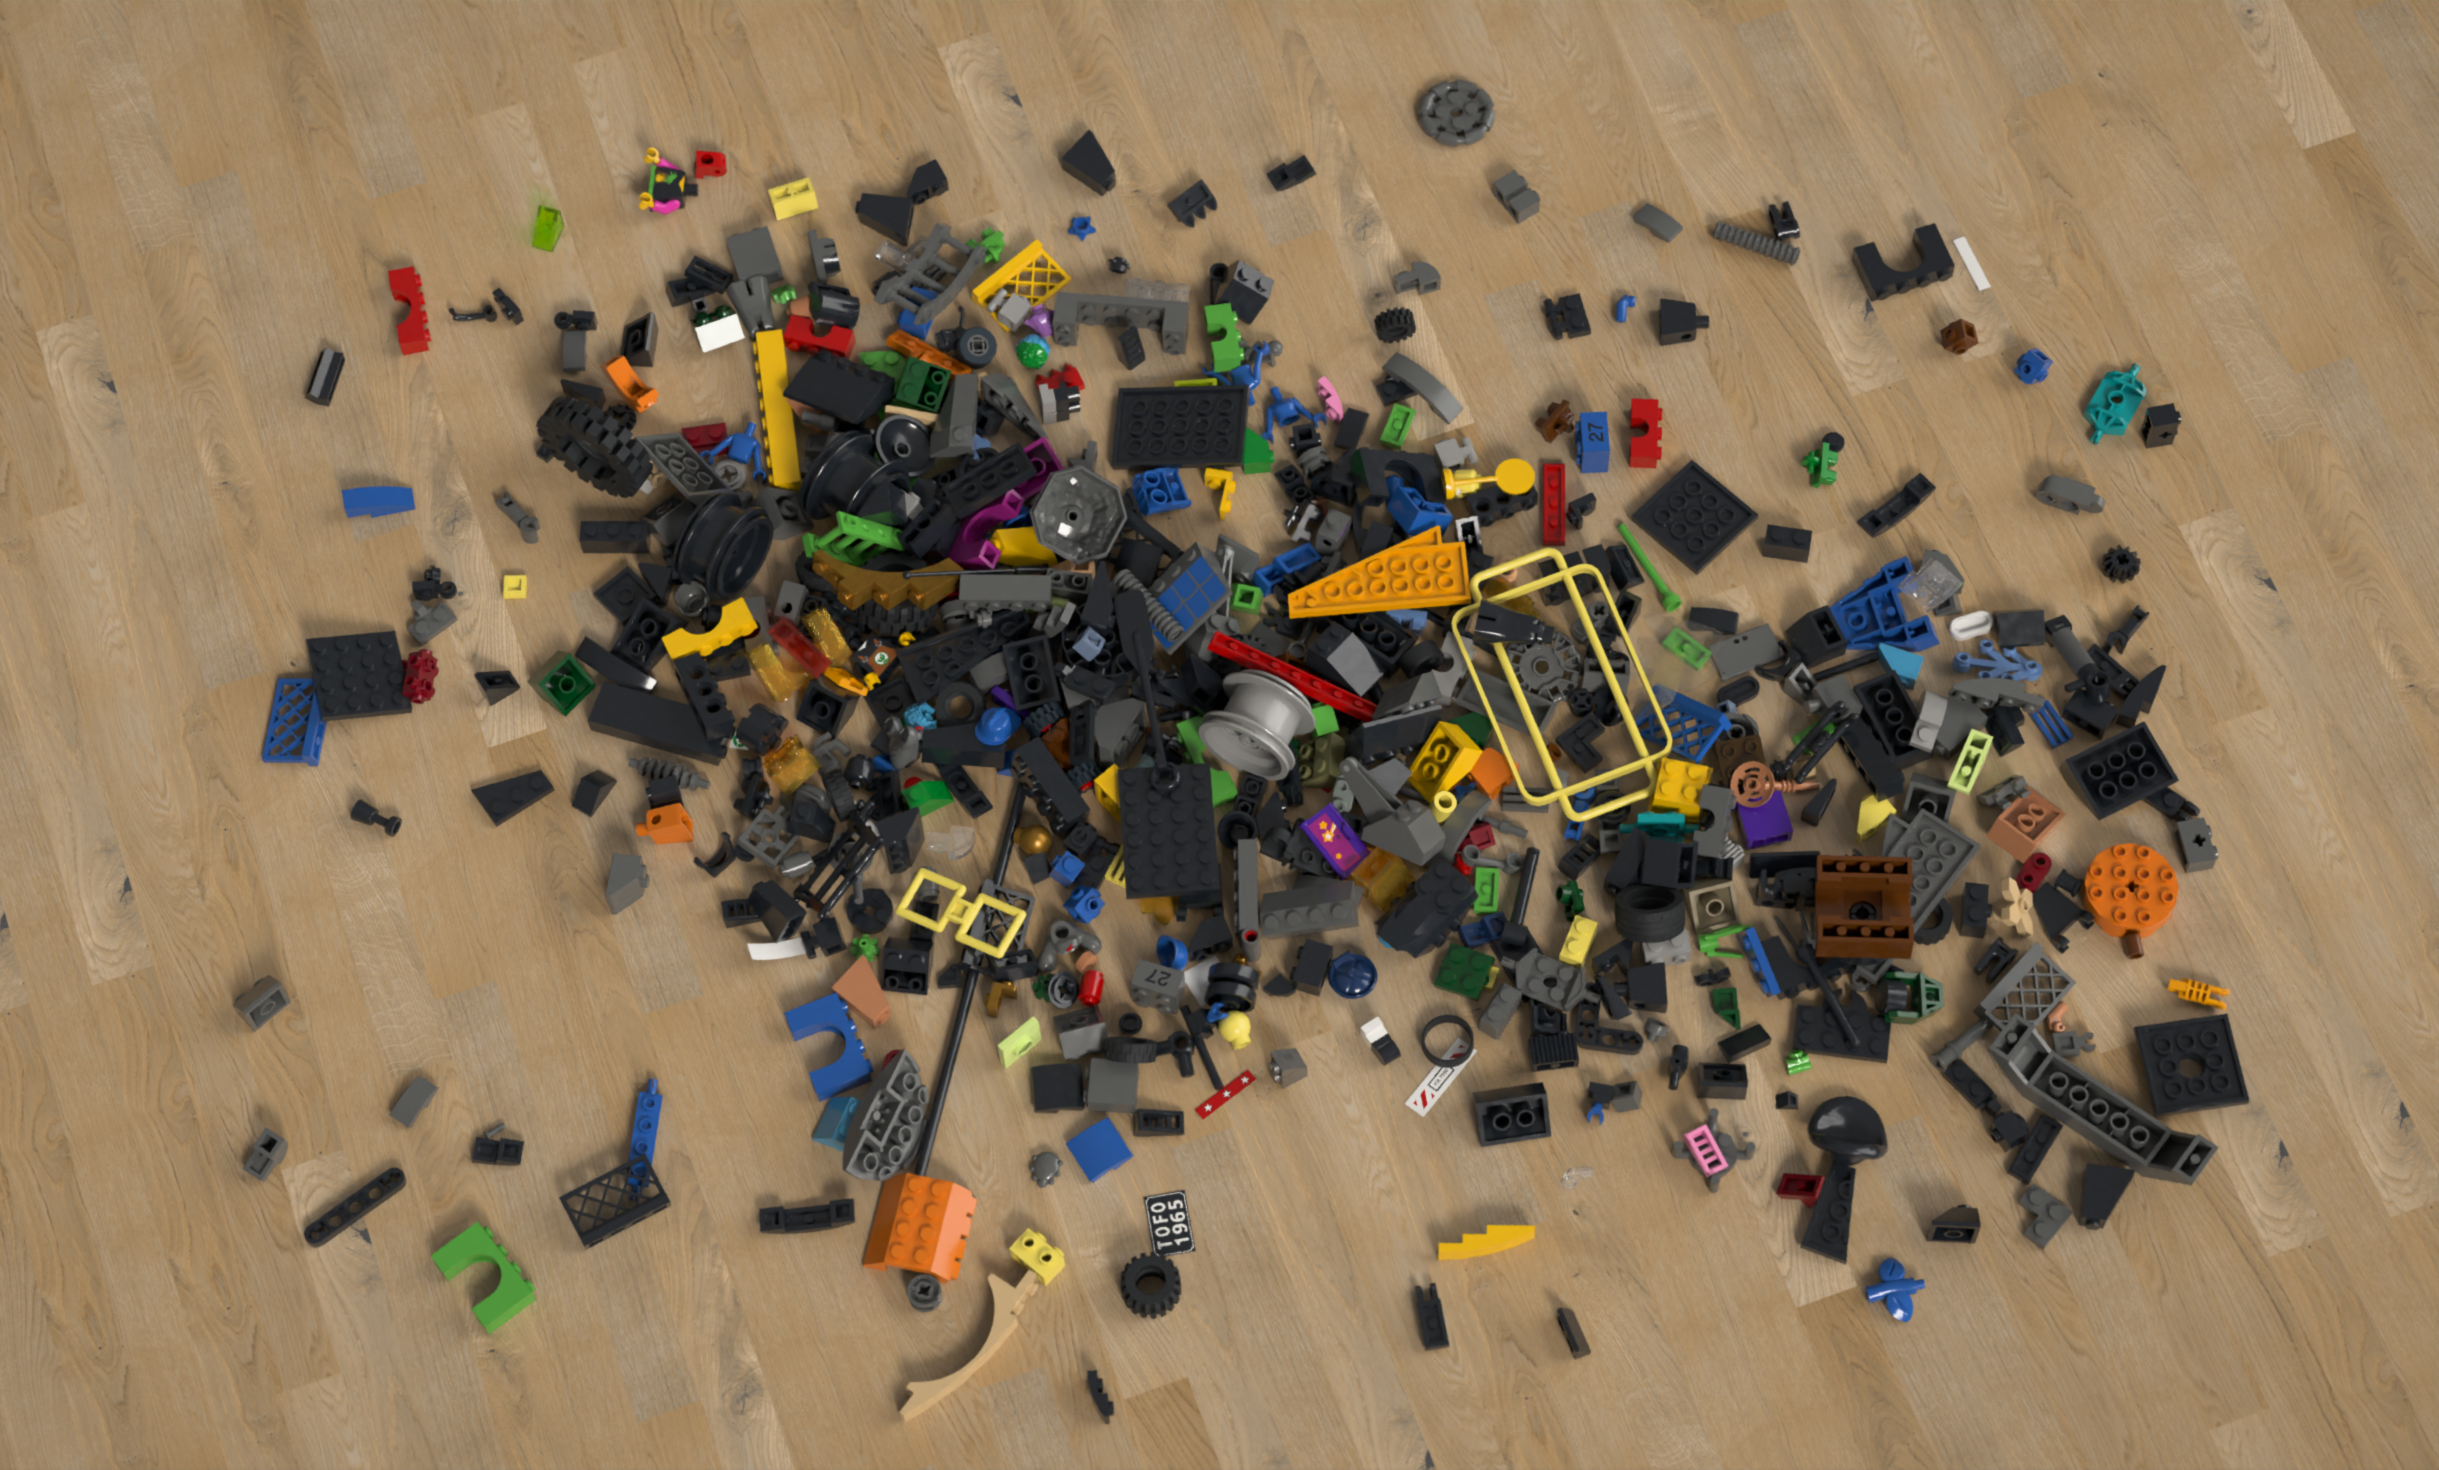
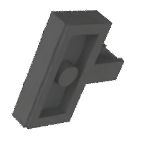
M417 599L410 604L416 614L414 617L416 622L409 626L407 630L422 647L456 622L457 617L443 602L433 609L431 606L425 608Z

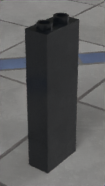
M603 682L588 718L592 731L719 766L721 759H725L728 751V741L733 739L736 727L733 724V733L707 741L690 705L608 682Z

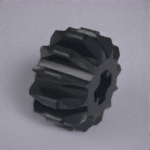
M2119 544L2116 550L2111 547L2108 553H2105L2103 556L2101 568L2106 571V578L2113 577V583L2117 579L2122 584L2125 583L2126 579L2132 581L2134 576L2140 571L2141 561L2139 558H2136L2137 551L2129 552V546L2122 549Z

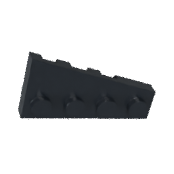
M1836 1161L1832 1162L1800 1246L1802 1249L1845 1265L1847 1262L1855 1168L1842 1165Z

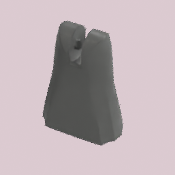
M762 275L748 279L750 289H747L745 281L741 280L731 283L726 290L728 297L752 339H756L759 325H762L765 331L775 330L768 278Z

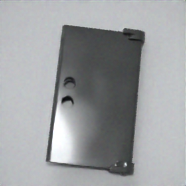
M1768 623L1708 645L1722 682L1756 669L1757 666L1761 667L1774 661L1785 659L1782 647H1779Z

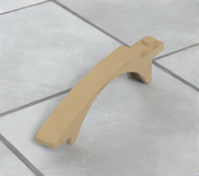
M1028 1270L1016 1288L993 1273L990 1274L987 1279L994 1298L995 1307L993 1325L986 1343L976 1357L959 1371L933 1381L910 1382L906 1387L909 1391L910 1399L899 1412L901 1420L907 1422L926 1411L961 1386L994 1355L1018 1326L1017 1318L1014 1315L1020 1314L1024 1308L1026 1298L1033 1296L1037 1291L1039 1284L1036 1273Z

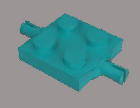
M1650 811L1643 812L1637 815V820L1634 824H1620L1619 826L1620 834L1631 833L1633 828L1636 827L1650 836L1685 835V833H1694L1695 830L1699 831V824H1685L1684 814H1678L1673 811L1665 814H1655Z

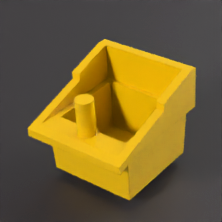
M1662 758V761L1657 763L1658 781L1655 793L1650 796L1647 812L1665 814L1673 811L1678 814H1684L1685 824H1699V819L1704 811L1699 807L1703 784L1708 785L1711 782L1713 768Z

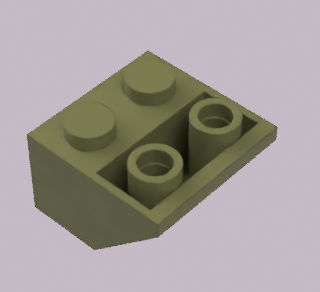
M1331 732L1300 744L1298 767L1302 787L1334 789L1337 777L1342 774L1339 765L1344 759L1345 738Z

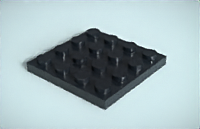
M1693 460L1683 467L1631 516L1632 522L1696 575L1705 569L1758 519V514Z
M395 631L305 640L321 722L412 712L410 699L402 695L405 672Z

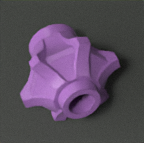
M1044 304L1031 308L1032 313L1024 321L1025 325L1031 327L1039 337H1047L1054 334V310L1045 308Z

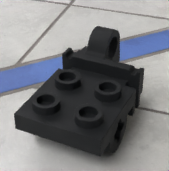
M1299 817L1294 823L1291 834L1280 827H1272L1266 832L1259 853L1281 862L1282 866L1289 862L1290 866L1288 869L1292 870L1295 868L1300 871V875L1337 878L1338 874L1306 833L1299 828L1301 822H1305L1306 819Z

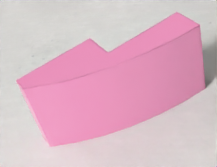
M1323 376L1318 380L1317 393L1325 401V414L1331 421L1335 420L1340 426L1343 421L1341 401L1332 384Z

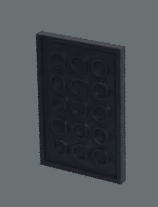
M1249 385L1119 388L1111 462L1112 469L1243 467L1250 396Z
M1210 763L1177 765L1181 772V779L1178 785L1169 791H1159L1151 785L1149 774L1153 767L1117 769L1126 899L1220 893ZM1168 767V769L1161 771L1159 769L1155 773L1158 785L1162 786L1163 783H1172L1174 781L1173 768Z

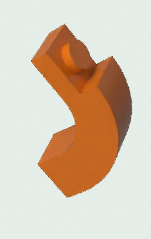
M616 355L600 366L615 390L636 412L642 413L658 402L656 398L660 395L656 389L646 386L639 379L623 355Z

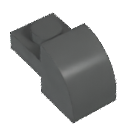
M1412 262V271H1403L1394 276L1396 294L1416 288L1420 295L1440 290V274L1435 267L1428 263Z
M266 1127L253 1146L255 1151L243 1167V1170L262 1182H265L277 1162L282 1163L288 1149V1142Z

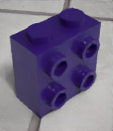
M1781 790L1773 791L1771 798L1765 804L1755 808L1745 807L1736 801L1734 811L1746 850L1791 841L1793 829ZM1762 797L1757 798V799H1751V798H1749L1748 801H1749V802H1756V801L1761 800Z

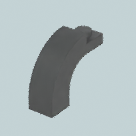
M1004 651L983 660L970 670L972 675L964 682L978 687L979 691H982L985 696L996 685L1010 680Z

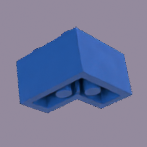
M1398 486L1387 506V509L1393 515V519L1410 536H1415L1433 527L1440 526L1442 538L1454 517L1443 503L1425 501L1415 488Z

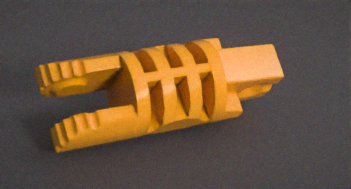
M2182 978V981L2170 979L2167 986L2168 991L2178 993L2177 998L2222 1010L2226 1009V1004L2222 1001L2210 999V993L2220 996H2229L2230 993L2228 989L2187 978Z

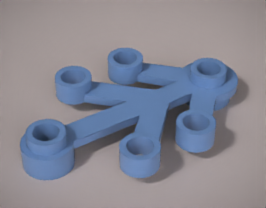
M1983 639L1980 642L1979 651L1989 656L1992 660L1970 658L1968 653L1959 652L1954 656L1952 664L1953 669L1959 673H1966L1971 667L1993 670L1990 672L1980 671L1978 678H1998L2002 676L2001 678L2015 681L2023 679L2035 681L2042 675L2043 671L2042 666L2038 662L2033 660L2027 661L2016 651L2017 647L2002 648V654L2016 662L2010 663L1993 649L1994 643L1989 639ZM2011 671V672H2016V673L2012 675V674L2007 673V672Z

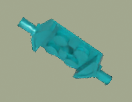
M2133 363L2126 373L2111 371L2107 372L2083 416L2095 429L2092 437L2089 439L2092 444L2094 442L2097 445L2103 434H2125L2126 428L2147 393L2144 384L2136 379V375L2141 369L2139 365L2135 368L2136 364ZM2116 396L2119 397L2122 400V402L2116 404L2113 403L2110 398Z

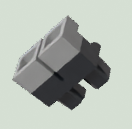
M1065 381L1060 383V388L1048 389V384L1039 385V407L1043 425L1070 420V413L1081 412L1078 385L1066 387Z

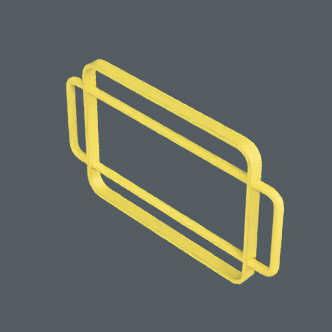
M1547 547L1475 574L1469 584L1470 593L1475 604L1464 607L1456 612L1452 620V632L1524 801L1530 805L1542 806L1559 800L1565 815L1569 819L1582 822L1653 795L1658 781V774L1653 764L1662 761V758H1667L1670 754L1672 736L1600 571L1589 564H1580L1568 568L1562 554L1555 548ZM1549 556L1554 558L1560 572L1485 600L1500 604L1564 580L1641 760L1563 788L1502 643H1492L1555 790L1554 793L1543 797H1533L1527 793L1460 637L1457 624L1465 616L1479 612L1481 599H1483L1478 588V584L1481 581ZM1581 573L1591 574L1600 586L1667 740L1665 749L1657 754L1649 756L1572 576ZM1645 767L1650 779V785L1647 788L1581 813H1577L1572 809L1567 796Z

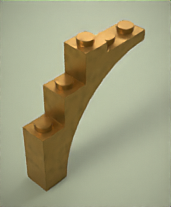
M821 549L814 552L812 569L816 574L826 579L834 588L838 589L837 599L852 611L872 598L877 604L883 606L888 611L906 599H909L914 605H917L924 611L960 588V575L911 577L905 580L902 577L903 572H879L862 569L835 559ZM947 558L935 565L909 572L960 571L964 569L950 558Z

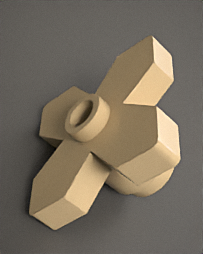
M2010 877L2001 879V892L2004 898L1998 899L1992 905V914L1995 920L2002 921L2007 926L2015 925L2017 932L2023 937L2033 935V922L2028 914L2029 908L2033 906L2032 892L2026 888L2019 890L2017 882Z

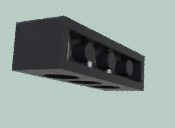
M699 652L673 660L674 674L707 741L733 733L732 723H735L734 714L731 709L727 710L725 696L723 693L718 692L717 680L715 676H710L707 660H702Z

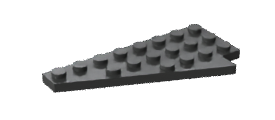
M1923 808L1910 825L1892 813L1889 815L1881 857H1912L1913 884L1910 889V907L1914 923V934L1981 847L1979 843ZM1887 959L1881 963L1868 966L1857 965L1856 973L1876 985L1895 959Z

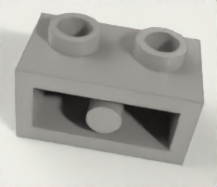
M1687 929L1668 941L1657 943L1640 942L1639 947L1643 966L1657 963H1665V966L1690 962L1692 949Z

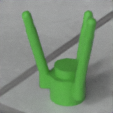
M1740 923L1711 933L1698 935L1700 953H1707V958L1714 956L1743 958V954L1715 951V949L1719 948L1718 938L1751 928V925L1743 926Z

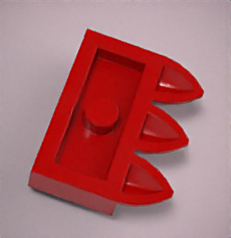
M1067 363L1063 367V372L1060 373L1051 368L1048 378L1037 374L1035 379L1038 392L1039 385L1048 384V389L1060 388V383L1064 381L1066 387L1078 385L1079 391L1085 389V384L1077 368Z

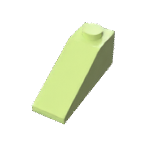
M1971 729L1947 787L1968 795L1970 794L1989 753L1993 736Z

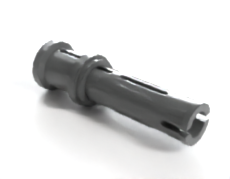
M1982 1016L1954 1041H1947L1944 1044V1048L1937 1054L1933 1053L1930 1055L1931 1063L1938 1071H1946L1947 1066L1951 1062L1959 1060L1962 1052L1991 1029L1993 1025L1989 1021L1985 1022L1987 1019Z

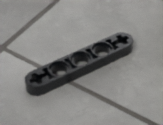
M399 1168L388 1169L310 1224L304 1231L307 1243L314 1248L323 1246L398 1193L406 1185V1177L403 1171ZM391 1177H398L399 1182L395 1184V1182H392ZM384 1182L389 1190L386 1191L381 1183ZM374 1188H379L382 1190L379 1198L372 1199L369 1197L370 1191ZM354 1202L362 1204L361 1210L357 1213L349 1211L350 1205ZM334 1216L342 1218L341 1224L337 1227L329 1225L330 1219ZM325 1224L330 1232L326 1233L322 1225ZM312 1233H319L320 1238L316 1240L313 1238Z

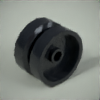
M1222 962L1213 964L1209 967L1207 978L1209 985L1205 990V1003L1210 1007L1214 1003H1223L1224 1005L1219 1010L1224 1012L1237 1010L1246 1013L1252 1011L1256 1003L1255 991L1258 989L1259 973L1249 966L1238 963Z

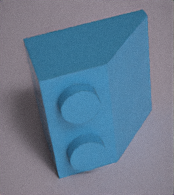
M832 1097L812 1138L813 1141L843 1152L850 1124L861 1100L852 1097Z

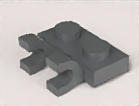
M2012 775L1976 796L1979 805L1989 807L1998 805L2000 809L2005 810L2012 805L2010 801L2005 799V796L2017 794L2018 797L2024 799L2031 793L2024 788V785L2027 783L2023 776Z

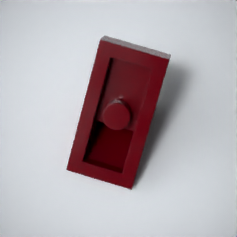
M1783 1173L1776 1195L1781 1199L1801 1200L1808 1208H1811L1818 1199L1825 1178L1821 1175Z

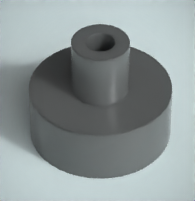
M1647 1018L1644 1028L1649 1031L1647 1039L1655 1042L1658 1036L1665 1037L1669 1026L1660 1020Z

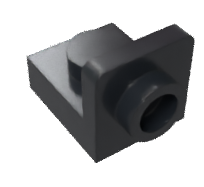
M1593 492L1570 502L1568 505L1567 519L1571 525L1574 524L1577 530L1582 529V516H1588L1596 509L1597 499Z

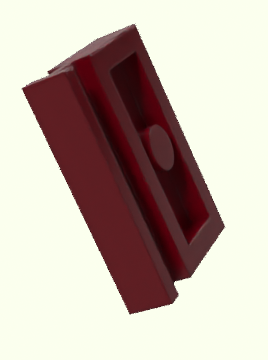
M726 423L682 428V437L700 455L702 451H711L727 437ZM728 446L715 456L727 455L729 451Z

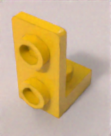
M1206 468L1205 486L1215 490L1224 489L1220 505V520H1225L1226 513H1230L1232 500H1229L1230 494H1234L1236 489V481H1233V472Z

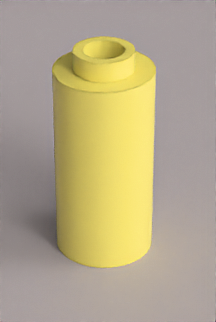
M1441 791L1428 805L1440 827L1456 808L1457 801L1452 793Z

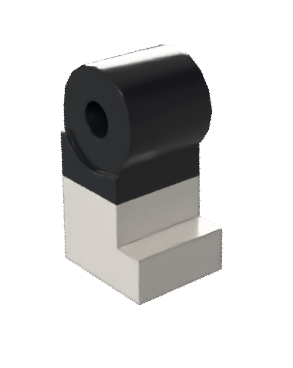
M1379 1017L1360 1027L1361 1038L1383 1066L1401 1056L1400 1050L1383 1027Z

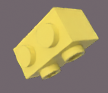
M1029 1228L1009 1248L1010 1257L1027 1271L1031 1270L1036 1273L1038 1280L1045 1286L1065 1266L1063 1252L1056 1246H1049L1041 1233L1038 1231L1033 1232Z

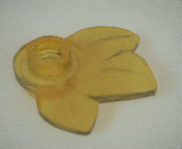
M1180 896L1142 898L1140 911L1142 914L1154 912L1157 921L1162 925H1167L1174 917L1176 903Z

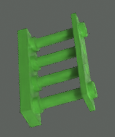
M841 511L836 513L838 526L821 537L811 533L802 536L807 557L813 558L814 552L821 549L833 558L855 567H860L868 559H874V556L885 552L889 548L905 551L897 539L902 530ZM842 533H843V534H847L844 538H842V539L839 540L838 542H837V541H834V539L837 538V537H838L839 535H841ZM858 538L863 539L861 542H859V543L856 544L855 546H850V545H849V544H851L852 542H854L855 540H857ZM874 543L879 544L870 551L865 550Z

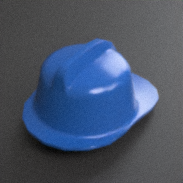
M1009 708L987 709L975 727V735L983 744L989 746L1002 744L1020 727L1021 717L1017 712Z

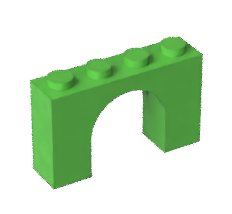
M477 1221L433 1253L431 1258L447 1281L468 1266L478 1262L492 1263L501 1270V1281L498 1288L472 1308L477 1320L487 1333L490 1334L536 1300L533 1294L535 1288L528 1279L523 1281L519 1275L522 1271L514 1261L510 1263L506 1259L508 1253L500 1243L496 1245L492 1241L494 1235L487 1226L482 1228Z

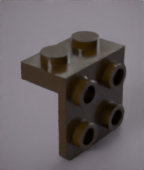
M1759 735L1721 741L1715 745L1722 780L1718 782L1719 786L1731 789L1732 775L1740 765L1750 761L1766 765ZM1750 768V769L1746 770L1745 772H1746V773L1751 772V771H1758V772H1759L1760 768ZM1752 775L1750 778H1757L1758 775ZM1767 775L1764 777L1765 781L1769 779ZM1740 778L1738 782L1739 791L1741 790L1740 786H1743L1744 780Z

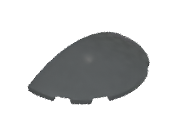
M902 1049L874 1080L864 1095L850 1124L843 1151V1170L855 1178L876 1181L892 1178V1174L898 1170L906 1169L912 1163L921 1148L928 1122L925 1119V1105L929 1104L927 1087L921 1084L918 1075L920 1068L905 1049Z

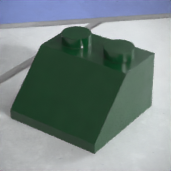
M559 650L527 681L544 701L565 717L597 686L570 653Z

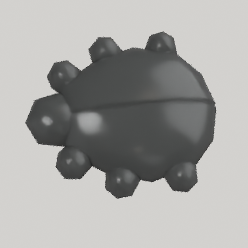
M1042 1152L1032 1156L1034 1162L1029 1170L1034 1172L1031 1180L1033 1182L1037 1181V1185L1040 1188L1046 1187L1047 1183L1053 1185L1055 1182L1053 1178L1060 1177L1059 1166L1063 1165V1161L1059 1160L1051 1152Z

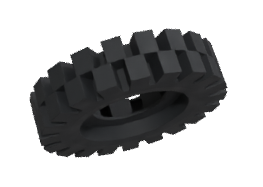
M559 396L553 400L537 421L538 435L543 438L542 442L546 448L553 450L551 454L557 460L565 461L566 463L563 466L570 472L575 470L579 472L578 478L586 483L591 480L593 487L602 492L605 489L612 496L617 497L619 495L621 498L633 497L652 473L653 464L649 462L651 458L647 452L642 451L644 447L638 440L630 439L633 434L626 428L617 427L619 422L612 416H609L608 419L605 418L603 410L596 406H593L591 409L586 401L581 399L576 401L574 397L570 396L565 398Z

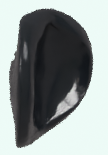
M1839 1096L1822 1102L1813 1112L1807 1127L1810 1142L1816 1147L1825 1150L1834 1161L1842 1165H1856L1866 1159H1879L1888 1150L1887 1136L1879 1114L1868 1103L1856 1097Z

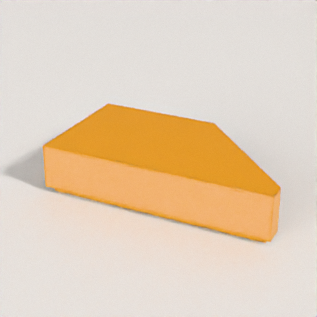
M829 667L826 669L824 675L837 685L863 696L867 695L869 688L860 683L843 668Z

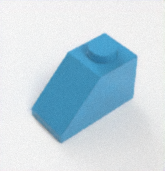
M1880 643L1877 654L1884 671L1888 673L1895 670L1905 689L1913 690L1924 657Z

